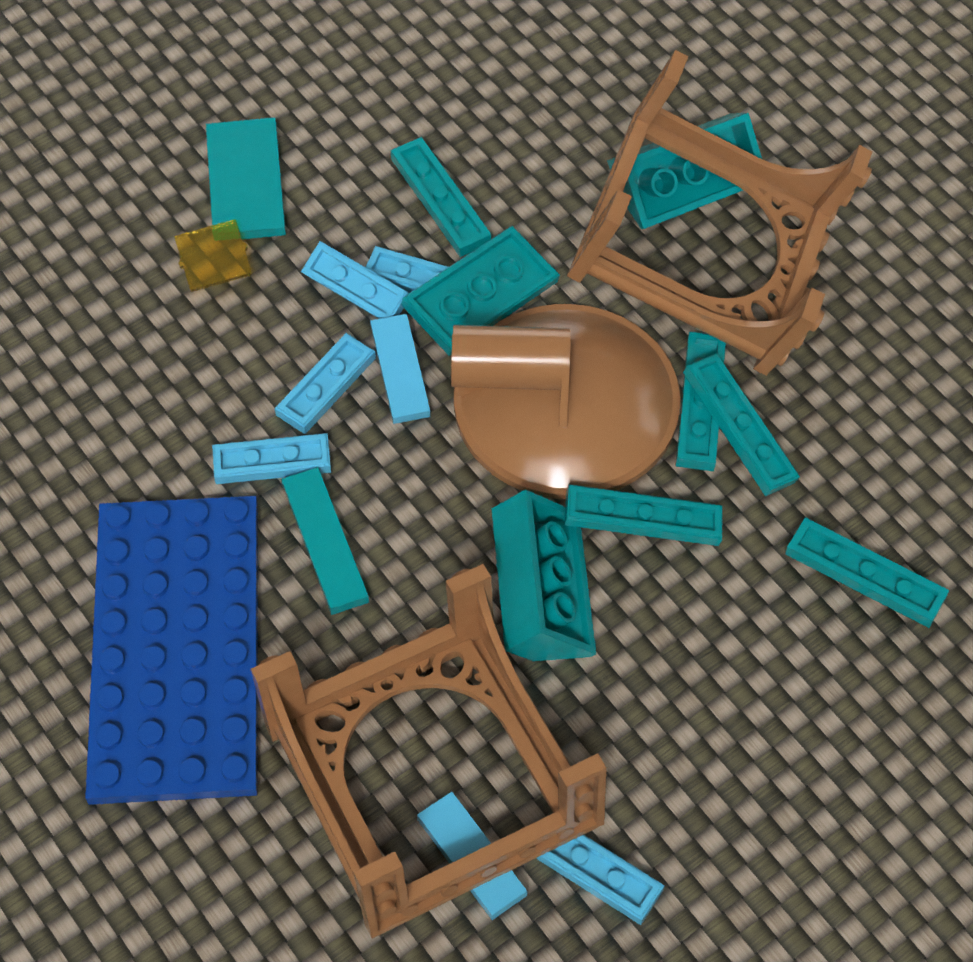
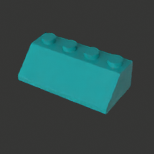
M730 113L698 125V127L762 159L749 113ZM655 143L640 148L623 190L624 193L632 196L627 209L641 229L651 227L743 191L728 180ZM616 157L607 160L610 170Z
M526 489L491 508L505 651L531 661L587 658L596 655L581 527L564 525V506Z

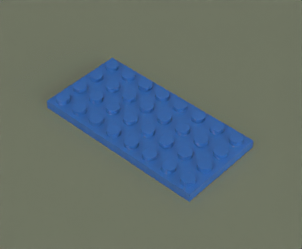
M243 496L100 503L85 797L88 805L258 796V696L251 673V668L258 666L257 497Z

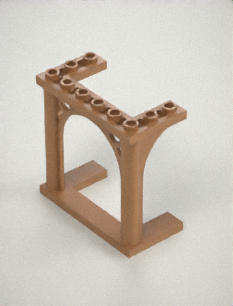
M675 50L632 117L567 277L580 283L585 275L588 274L757 358L753 369L767 376L776 365L782 366L785 363L792 348L798 349L802 345L809 330L815 332L822 322L825 312L821 310L825 294L812 287L808 288L807 284L819 268L820 261L816 258L828 241L827 225H830L834 220L840 205L843 207L847 206L854 194L855 188H862L870 177L872 168L868 167L873 151L859 145L847 160L819 169L784 167L750 154L662 108L678 84L689 57ZM644 138L735 184L760 205L773 227L777 242L775 269L771 278L763 287L751 294L737 298L708 296L696 292L606 247L620 227L632 196L624 193L623 190ZM772 202H774L777 205V207H779V205H781L782 207L778 210L773 207ZM795 216L802 222V227L794 230L788 229L782 224V217ZM787 239H798L792 248L787 243ZM781 268L785 269L787 273H782ZM769 293L776 295L773 303L768 299ZM756 303L763 307L769 321H758L752 313L751 304ZM733 308H738V309H740V310H741V314H737V313L732 312V309H733Z
M484 564L473 569H463L457 572L451 579L446 580L449 624L441 628L428 629L418 638L406 644L393 645L387 648L381 655L366 662H356L347 667L344 672L329 679L316 680L305 690L302 688L298 666L291 651L280 656H270L261 661L258 666L251 668L266 729L273 742L279 739L359 898L364 924L372 939L604 825L607 767L598 753L572 766L568 762L517 676L500 640L493 618L491 575ZM458 656L464 661L463 669L457 676L453 678L443 676L441 673L443 663ZM433 668L431 674L424 677L419 676V674ZM474 669L478 672L474 674V677L481 684L470 685L467 683ZM438 688L452 690L477 700L498 718L553 814L406 885L403 866L396 852L394 851L384 857L382 856L349 792L344 773L346 749L354 730L361 720L383 701L400 693L416 689ZM358 702L360 703L359 707L352 711L345 709ZM330 715H335L345 722V726L339 731L328 732L320 729L316 722ZM318 741L324 744L319 746ZM336 743L337 748L332 753L326 754L325 744ZM330 766H335V770L332 771Z

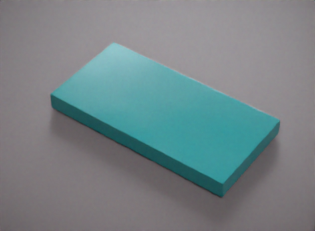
M276 118L206 124L214 242L286 235Z
M511 226L403 297L401 305L450 356L452 355L453 325L493 326L556 284L560 274Z

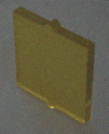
M236 219L174 236L181 258L178 264L185 271L191 292L252 275L245 252L248 250L245 242H242Z

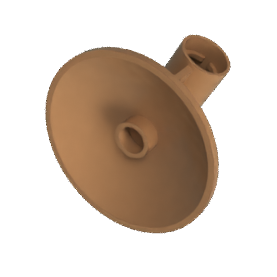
M552 304L523 310L499 321L493 326L453 325L451 386L454 387L456 424L466 447L474 458L487 471L504 483L521 491L526 489L539 496L554 499H566V490L569 484L616 491L645 475L658 463L671 444L680 414V389L676 373L670 360L658 343L648 333L629 320L596 307L576 304Z

